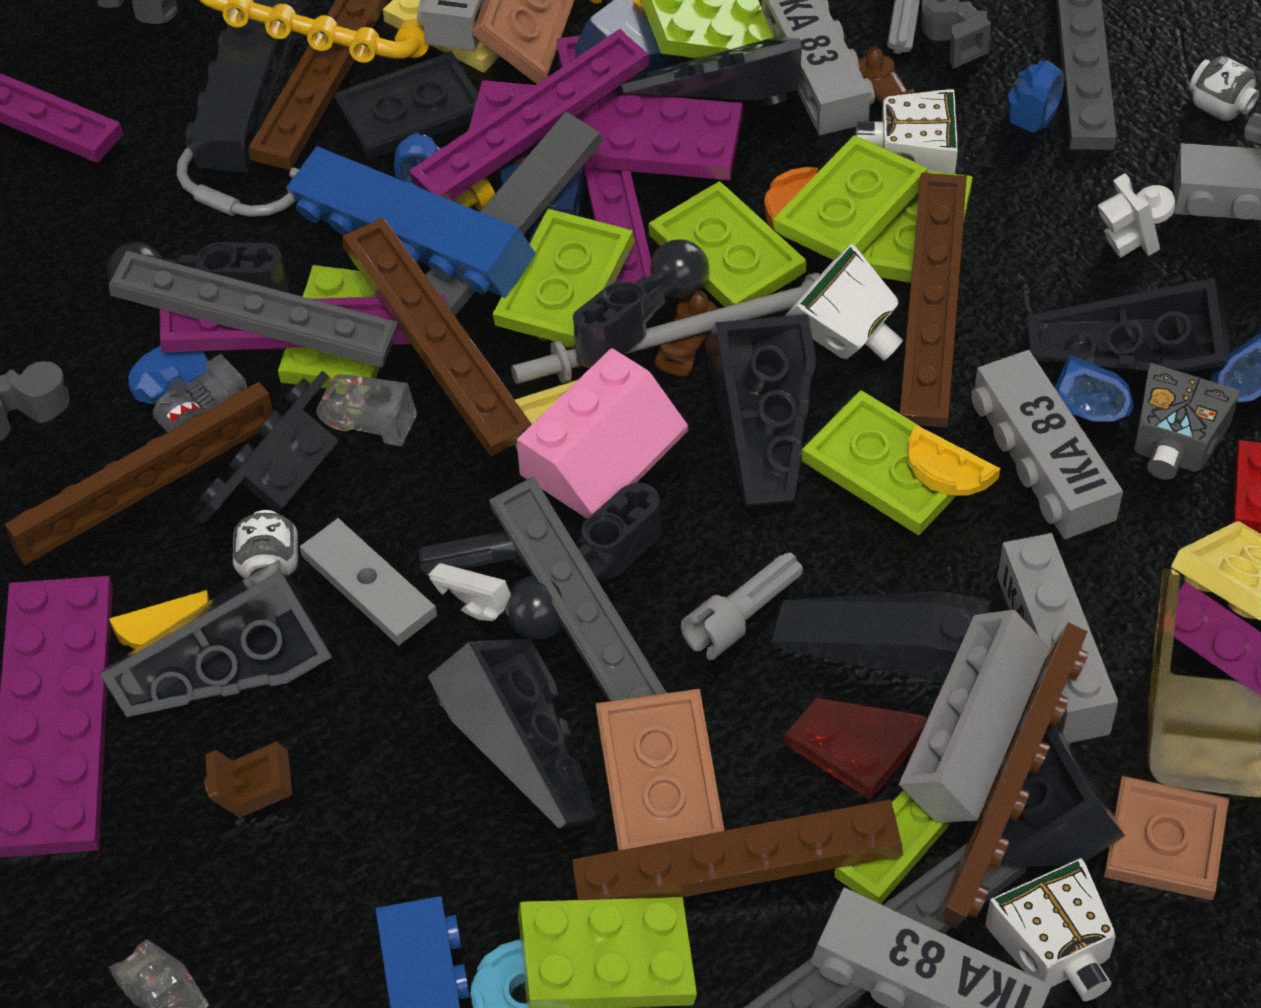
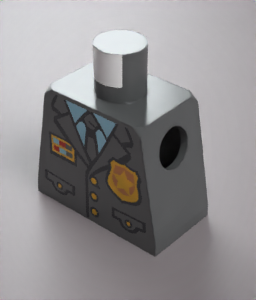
M1151 363L1143 392L1134 447L1138 454L1150 457L1147 465L1148 471L1159 479L1169 480L1175 477L1179 467L1194 472L1202 470L1231 425L1240 390Z

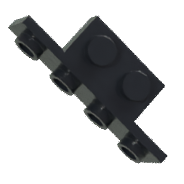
M322 370L311 383L304 377L285 398L291 404L288 410L283 415L275 410L257 430L264 437L255 448L247 443L228 464L235 470L226 482L218 477L199 498L206 506L196 516L195 519L203 525L239 483L243 484L276 513L288 503L339 441L303 410L304 406L330 377Z

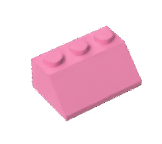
M611 348L517 439L520 475L526 479L534 476L541 489L588 519L621 488L637 483L688 431V425L652 374Z

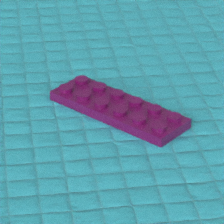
M482 80L469 130L535 85ZM610 92L574 116L599 131L604 140L583 164V167L731 180L743 117V103ZM541 140L516 157H527Z
M110 576L9 583L0 690V858L99 850L108 689L100 672L109 666L111 634L109 619L112 615L113 585Z

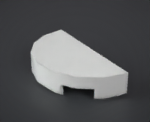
M439 563L428 574L430 580L442 595L449 589L457 598L466 603L461 611L478 620H495L506 609L507 602L511 596L505 580Z

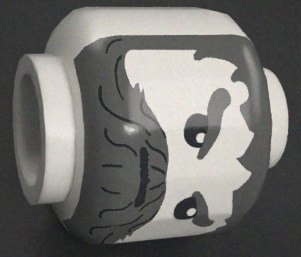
M1226 56L1216 57L1212 61H1203L1195 71L1189 86V90L1193 92L1194 104L1223 121L1232 120L1240 113L1248 114L1259 96V91L1254 89L1256 83L1254 72Z
M270 510L257 511L243 518L235 526L233 535V565L238 574L247 578L275 561L280 560L290 576L295 571L298 561V532L293 522Z

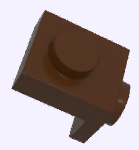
M277 742L233 761L217 750L206 754L207 775L205 776L204 784L208 796L214 803L219 804L239 818L292 796L288 750Z

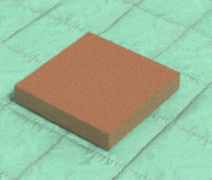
M1122 776L1114 817L1125 836L1109 846L1104 877L1213 900L1216 892L1229 798Z

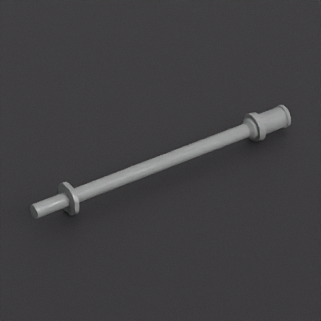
M813 273L807 275L802 286L647 328L645 338L626 354L711 331L715 322L754 319L790 309L819 278L820 274ZM555 341L551 343V355L511 366V372L516 384L552 374H557L560 382L564 384L571 381L572 369L582 365L576 361L575 349L566 350L560 341Z

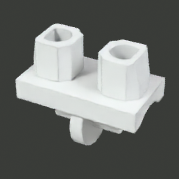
M1125 173L1113 180L1117 194L1098 205L1099 213L1105 224L1109 227L1104 230L1106 239L1119 257L1126 255L1139 246L1150 256L1160 250L1155 223L1166 221L1172 216L1175 210V198L1172 191L1161 185L1146 187L1136 196L1133 193L1130 179Z

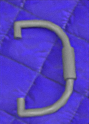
M186 148L177 162V178L183 189L192 194L195 201L228 215L240 214L248 217L269 216L287 209L296 202L293 196L288 193L280 200L266 205L250 206L241 204L236 198L202 184L196 185L191 181L187 173L188 165L194 157L192 149ZM293 167L289 176L294 178L300 169Z

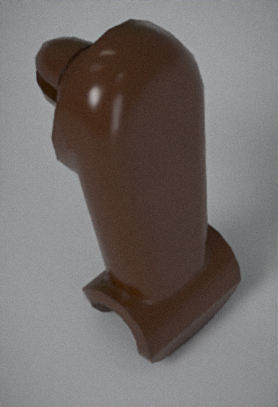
M870 47L866 57L859 60V70L864 79H870L875 98L881 103L882 109L883 100L888 96L915 93L914 88L906 89L895 70L893 60L883 56L878 47Z
M697 291L691 298L683 300L678 304L674 321L717 310V307L707 300L704 292ZM711 331L660 344L658 355L655 359V366L673 375H689L695 362L696 351Z

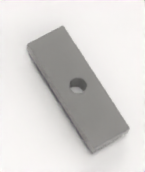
M339 518L300 546L302 557L398 646L437 616L435 605Z

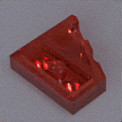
M816 698L786 732L785 744L871 800L916 746L928 718L923 715Z

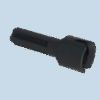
M505 531L426 546L419 550L420 567L426 576H429L428 574L439 563L467 569L514 559L515 564L520 563L521 568L527 567Z

